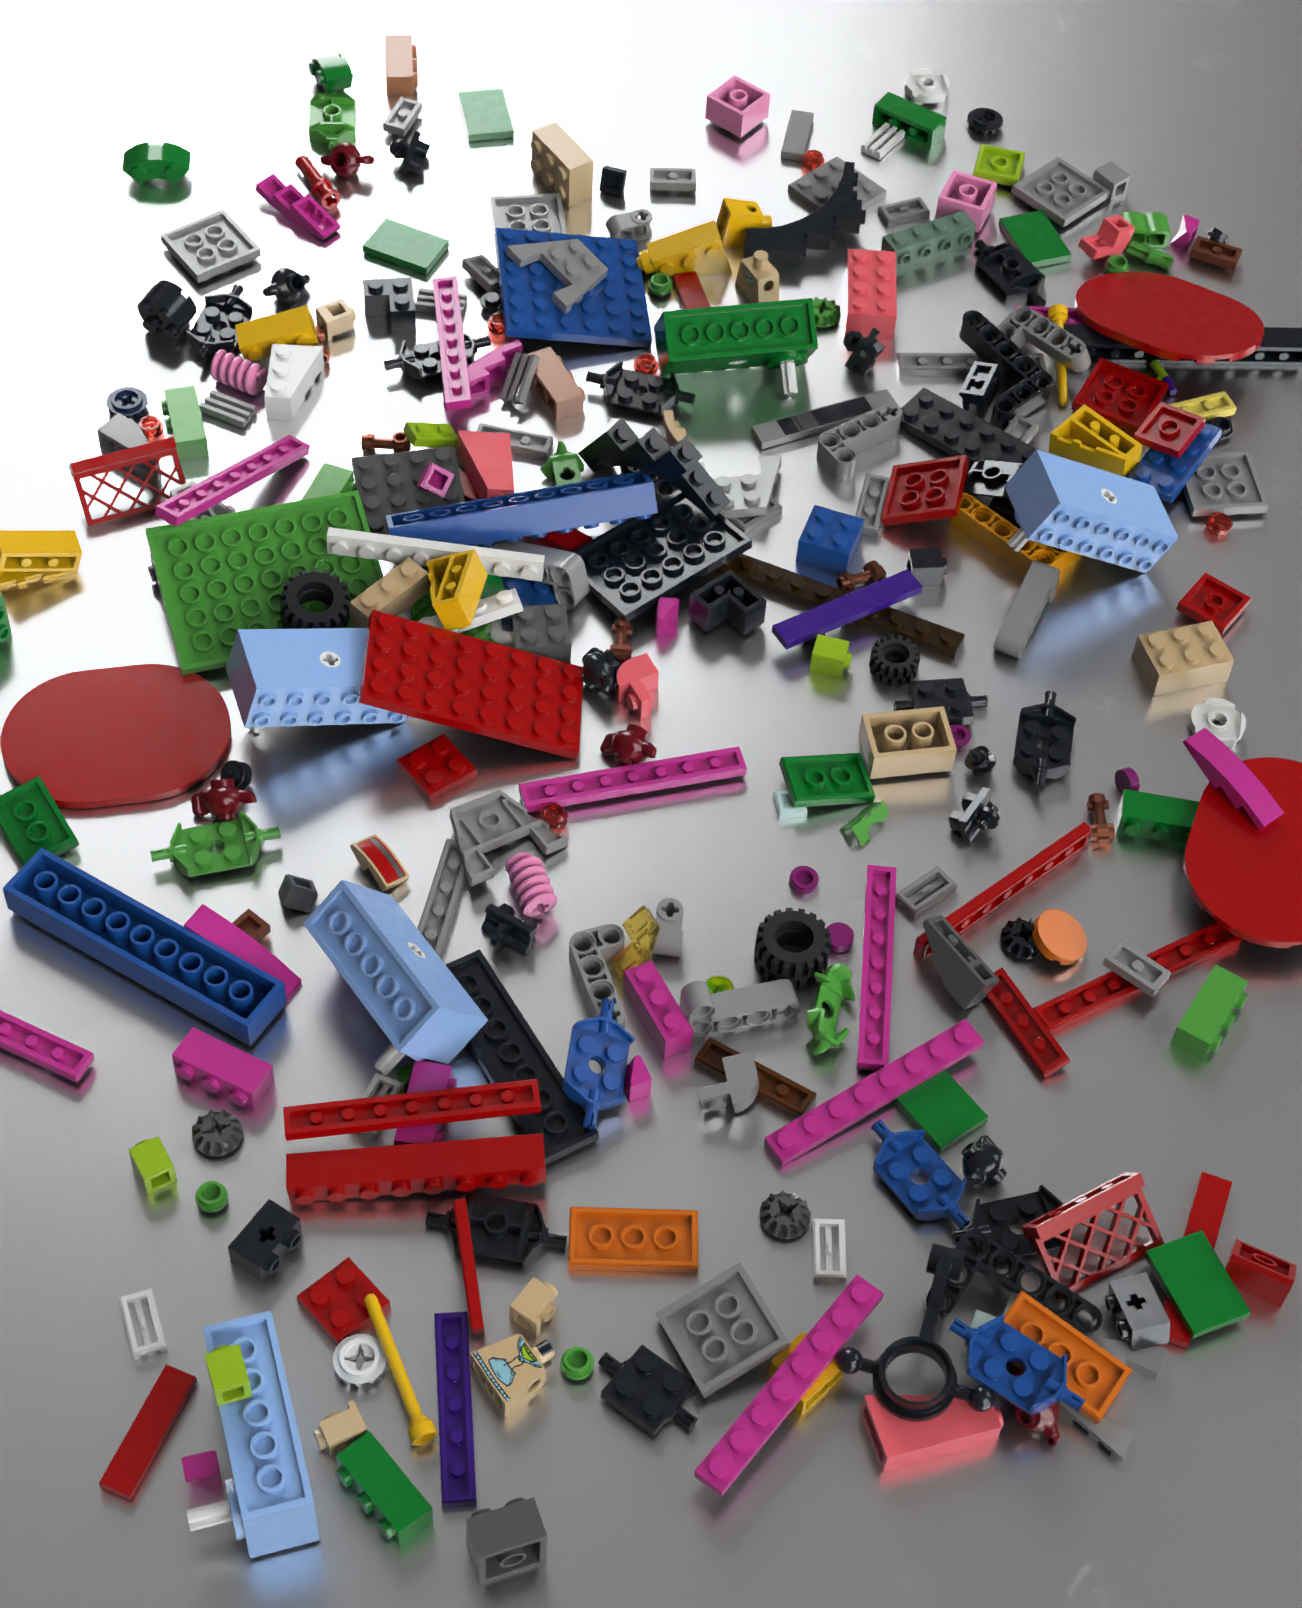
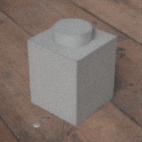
M1112 161L1098 167L1094 171L1093 180L1110 190L1109 198L1106 199L1108 202L1111 203L1127 194L1131 176Z

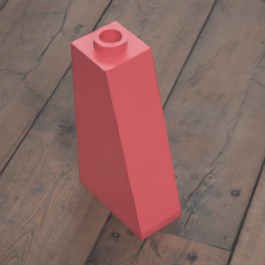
M458 430L456 454L479 498L483 499L514 493L510 433Z
M872 1394L864 1396L861 1406V1413L883 1472L996 1442L1003 1427V1418L998 1407L994 1408L992 1406L988 1411L978 1412L970 1407L968 1401L954 1398L952 1404L944 1413L931 1420L921 1422L907 1421L892 1415L879 1403L876 1396ZM898 1395L903 1399L915 1402L926 1401L935 1397L929 1395Z

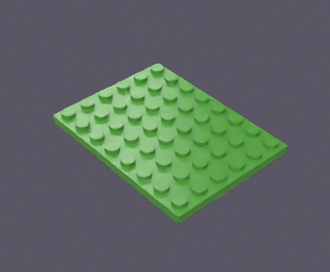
M358 490L194 519L178 526L166 524L145 528L182 675L226 667L238 629H287V627H283L280 617L281 590H283V585L286 581L290 582L292 575L300 576V571L306 569L307 572H311L312 568H318V572L327 570L330 576L336 574L339 576V582L344 581L347 585L346 591L350 593V602L383 577L379 560L327 553L328 527L370 532ZM316 600L308 601L301 605L303 609L312 613H320L329 608L325 603ZM350 613L347 627L344 628H356L350 623Z

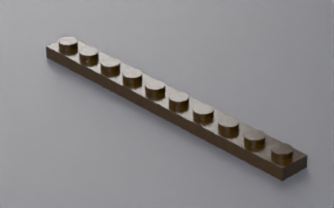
M740 554L713 571L722 575L731 569L748 585L811 608L818 607L850 593L745 554ZM891 607L884 608L852 622L888 636L894 635L896 639L901 635L904 641L909 638L912 640L911 644L916 643L918 647L951 659H955L965 637L963 633Z

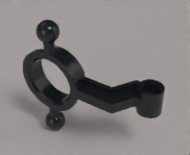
M933 1243L926 1272L934 1274L919 1336H909L896 1340L875 1361L863 1358L861 1353L853 1347L843 1348L837 1355L836 1364L841 1372L855 1374L858 1371L873 1374L872 1383L876 1398L889 1413L900 1419L913 1422L931 1420L944 1413L952 1404L954 1398L968 1401L970 1407L978 1412L988 1411L994 1404L995 1396L989 1387L978 1384L969 1388L957 1383L956 1370L950 1356L942 1346L933 1341L949 1279L959 1281L966 1254L964 1251ZM919 1353L926 1355L941 1367L945 1377V1385L938 1395L929 1400L915 1402L903 1399L894 1393L887 1383L885 1372L889 1364L903 1354Z

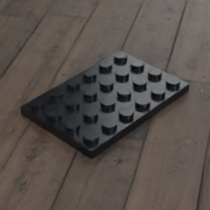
M677 490L657 502L658 513L651 514L650 518L638 520L635 517L629 518L574 550L573 553L578 554L585 563L590 592L619 618L621 617L626 622H629L657 605L660 597L669 598L752 548V539L720 513L709 519L690 498L680 490Z

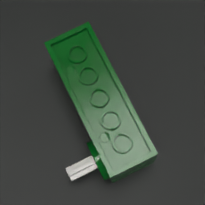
M812 298L663 311L654 325L659 376L671 375V372H674V374L766 366L770 369L781 370L783 395L798 393L795 366L808 363V358L818 349Z

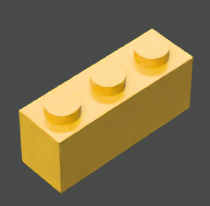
M308 305L235 325L239 349L244 359H248L251 362L270 357L272 344L306 346L318 344L314 319Z

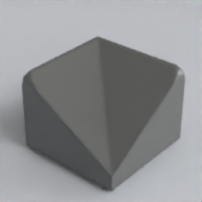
M288 874L283 879L278 895L283 906L311 912L318 897V892L313 881Z

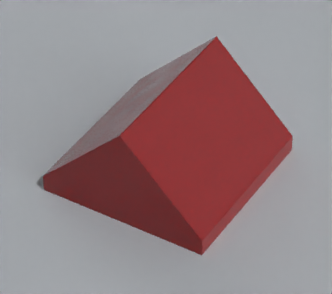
M1238 1239L1235 1240L1225 1265V1269L1237 1289L1280 1308L1293 1286L1297 1268L1295 1264Z

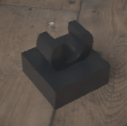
M605 165L602 168L599 190L622 195L624 193L627 170Z

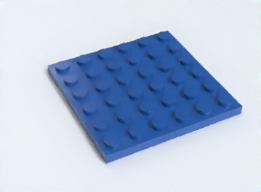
M495 228L494 241L505 337L651 348L653 340L642 272L636 260L639 257L637 240ZM579 239L608 268L607 276L591 291H587L583 295L582 300L574 303L571 310L565 314L551 299L553 292L566 286L540 260L519 268L506 255L508 246Z

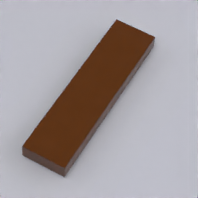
M709 1037L695 1057L694 1065L727 1082L722 1058L740 1053ZM755 1061L759 1079L757 1099L795 1119L808 1112L816 1099L817 1093Z

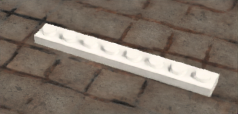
M328 527L327 531L328 554L393 563H402L410 557L419 566H427L426 560L475 549L489 575L543 581L545 555Z

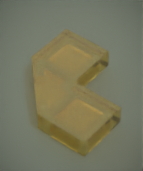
M644 905L622 923L631 943L610 961L622 982L624 981L625 970L650 961L660 927L651 911Z

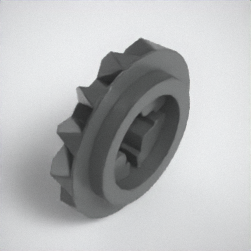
M224 1109L221 1112L210 1110L207 1115L199 1116L197 1123L192 1126L193 1144L201 1153L209 1156H222L232 1152L238 1147L243 1136L242 1123H240L235 1114L231 1115ZM213 1125L218 1126L222 1130L221 1140L219 1141L215 1134L212 1133Z
M782 1190L775 1195L771 1193L765 1201H762L759 1217L763 1228L769 1234L781 1239H791L800 1236L808 1228L811 1211L808 1209L807 1201L800 1199L797 1193L789 1194ZM780 1208H783L785 1211L791 1210V1219H788L786 1216L778 1217Z

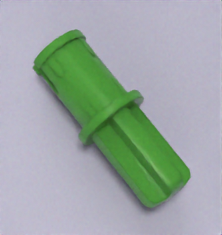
M1135 241L1129 243L1126 251L1127 254L1146 261L1145 264L1148 265L1150 263L1166 271H1169L1175 258L1155 250L1156 247L1154 246L1150 248Z

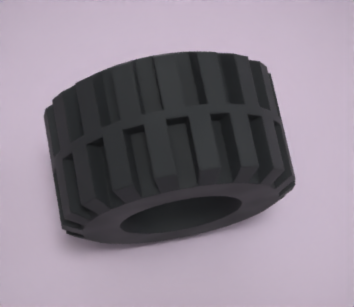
M312 568L311 572H307L306 569L300 571V576L292 575L290 582L286 581L283 585V590H281L280 617L283 627H287V629L347 627L350 613V593L346 591L347 585L344 581L339 582V576L336 574L330 576L329 571L323 570V572H318V568ZM316 600L325 603L329 608L320 613H312L303 609L301 605L305 602Z
M786 908L785 912L779 909L774 911L773 916L767 915L764 918V923H760L756 935L754 963L757 964L756 969L758 972L764 973L763 978L766 981L789 979L793 986H798L799 989L805 988L806 983L809 985L816 983L815 972L824 974L830 954L831 933L829 928H825V922L822 919L816 920V914L812 912L806 914L805 909L801 908L798 911H793V908ZM793 944L803 948L805 951L792 953L785 951L780 946Z

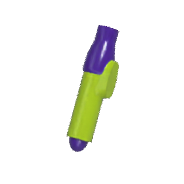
M1151 360L1149 366L1155 373V378L1169 383L1167 391L1170 395L1176 394L1177 389L1171 377L1168 376L1158 360Z

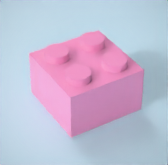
M734 75L707 95L705 119L741 138L768 117L771 94Z
M953 170L938 197L935 219L964 210L976 224L975 232L979 233L994 205L998 183Z

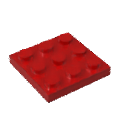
M1100 357L1073 400L1071 409L1077 411L1085 404L1116 427L1135 434L1161 402L1168 390L1169 383Z
M967 455L893 465L881 515L883 525H900L958 516L969 466Z

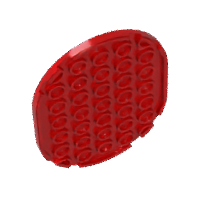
M1129 271L1100 275L1083 283L1077 290L1075 297V311L1077 315L1083 317L1085 324L1093 330L1146 353L1179 362L1181 358L1192 359L1195 364H1214L1215 360L1227 359L1228 362H1232L1255 352L1263 340V322L1252 309L1225 295L1164 274Z
M138 664L71 672L39 684L26 693L11 709L2 728L0 745L5 767L10 777L19 785L40 776L57 806L78 809L97 808L173 797L186 792L188 787L198 781H204L215 771L217 764L228 750L231 739V721L229 710L223 697L212 684L195 673L182 675L179 667L171 665Z
M1274 757L1247 759L1242 762L1268 790L1284 814L1258 830L1243 807L1236 810L1221 786L1214 789L1209 782L1199 801L1183 855L1184 877L1191 888L1192 897L1201 910L1207 911L1217 920L1216 924L1229 933L1251 943L1274 948H1290L1291 945H1302V763Z

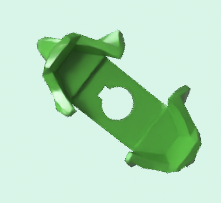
M559 441L556 453L548 458L546 463L540 468V471L548 479H552L553 471L556 486L581 482L580 473L584 471V463L577 453L567 451L564 442ZM564 470H569L575 474L574 478L570 480H564L560 476L564 473Z
M841 963L832 964L824 974L817 972L814 974L818 982L814 1009L807 1010V1029L813 1033L814 1037L806 1043L808 1049H814L812 1052L814 1055H819L831 1047H838L850 1032L846 1027L839 1033H836L841 1001L843 999L850 1001L856 999L851 986L852 972ZM822 1002H826L831 1009V1016L829 1018L824 1017L825 1009L822 1008Z

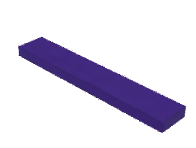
M907 569L772 625V633L787 650L817 637L818 634H825L922 593L923 586Z
M467 1311L434 1313L442 1508L477 1506Z

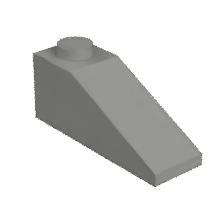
M117 413L97 429L100 449L107 453L149 443L139 425L133 419L127 418L120 413ZM156 460L149 461L148 463L154 465ZM142 463L134 466L136 470L146 476L151 471V468ZM154 471L150 478L159 483L162 480V475Z

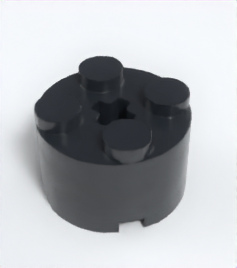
M160 280L151 287L137 305L138 312L143 319V327L151 333L158 331L163 333L169 340H175L197 312L193 299L190 296L186 299L181 294L183 289L175 283Z

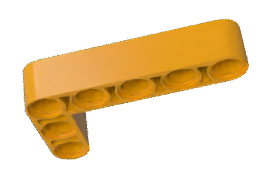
M967 493L962 495L958 516L948 518L954 527L1024 576H1026L1034 560L1058 568L1061 572L1081 556L1080 554L1028 540L1018 552H1015L1013 547L1008 546L1007 542L1019 528Z

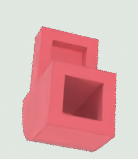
M1120 215L1104 218L1097 235L1081 238L1078 247L1088 257L1092 259L1100 258L1106 263L1112 255H1120L1130 242L1135 227Z
M647 653L626 660L621 664L616 675V700L618 704L627 701L629 708L632 711L635 710L640 720L651 715L652 698L649 693L658 690L659 671Z

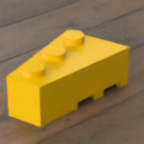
M715 220L647 243L656 274L663 273L668 275L669 278H673V274L694 271L697 272L698 276L732 273Z
M1084 404L1050 433L1048 452L1126 477L1140 462L1143 445Z
M0 530V586L17 583L18 586L27 584L26 580L43 577V580L78 572L82 550L75 530Z
M475 549L426 560V565L429 569L428 578L431 582L432 606L446 630H453L471 626L488 575Z

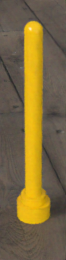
M1063 304L1050 306L1048 309V319L1064 329V324L1068 319L1067 307ZM1056 360L1058 404L1064 407L1068 404L1066 366Z
M368 1294L364 1299L366 1308L410 1418L407 1431L413 1446L425 1444L437 1437V1430L433 1421L428 1420V1417L422 1414L376 1295Z

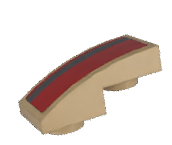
M663 410L662 433L664 440L670 447L686 436V429L679 428V421H674L673 410Z
M376 834L350 845L363 871L370 869L382 892L402 884L410 878L394 852Z

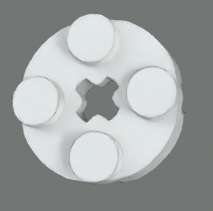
M915 69L911 71L910 76H906L904 91L911 98V102L918 105L923 103H943L949 91V79L943 73L941 76L935 74L936 70Z
M1209 698L1204 700L1203 704L1194 706L1189 718V727L1193 735L1206 728L1231 749L1236 746V743L1243 736L1246 728L1245 715L1242 712L1239 714L1234 709L1236 705L1230 701L1220 698ZM1214 720H1218L1222 726L1215 725L1213 723Z

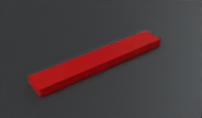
M1201 1172L1183 1237L1202 1230L1212 1248L1215 1249L1232 1186L1231 1181ZM1166 1295L1163 1308L1170 1320L1169 1342L1187 1348L1190 1335Z

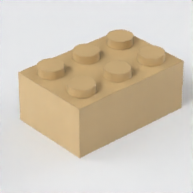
M557 122L532 130V141L530 143L532 150L530 166L532 171L554 193H560L561 200L568 207L592 199L594 160Z
M1213 621L1138 635L1131 656L1153 697L1227 682L1234 663V658Z
M944 706L862 714L858 737L870 779L952 771L957 748Z

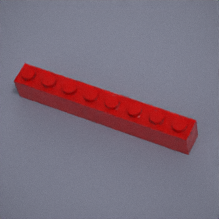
M543 1133L286 1154V1190L290 1203L308 1205L314 1201L321 1200L342 1202L346 1198L358 1197L370 1200L382 1195L405 1197L411 1193L419 1192L439 1194L444 1190L456 1189L468 1192L480 1187L502 1189L507 1185L535 1186L539 1183L547 1182Z

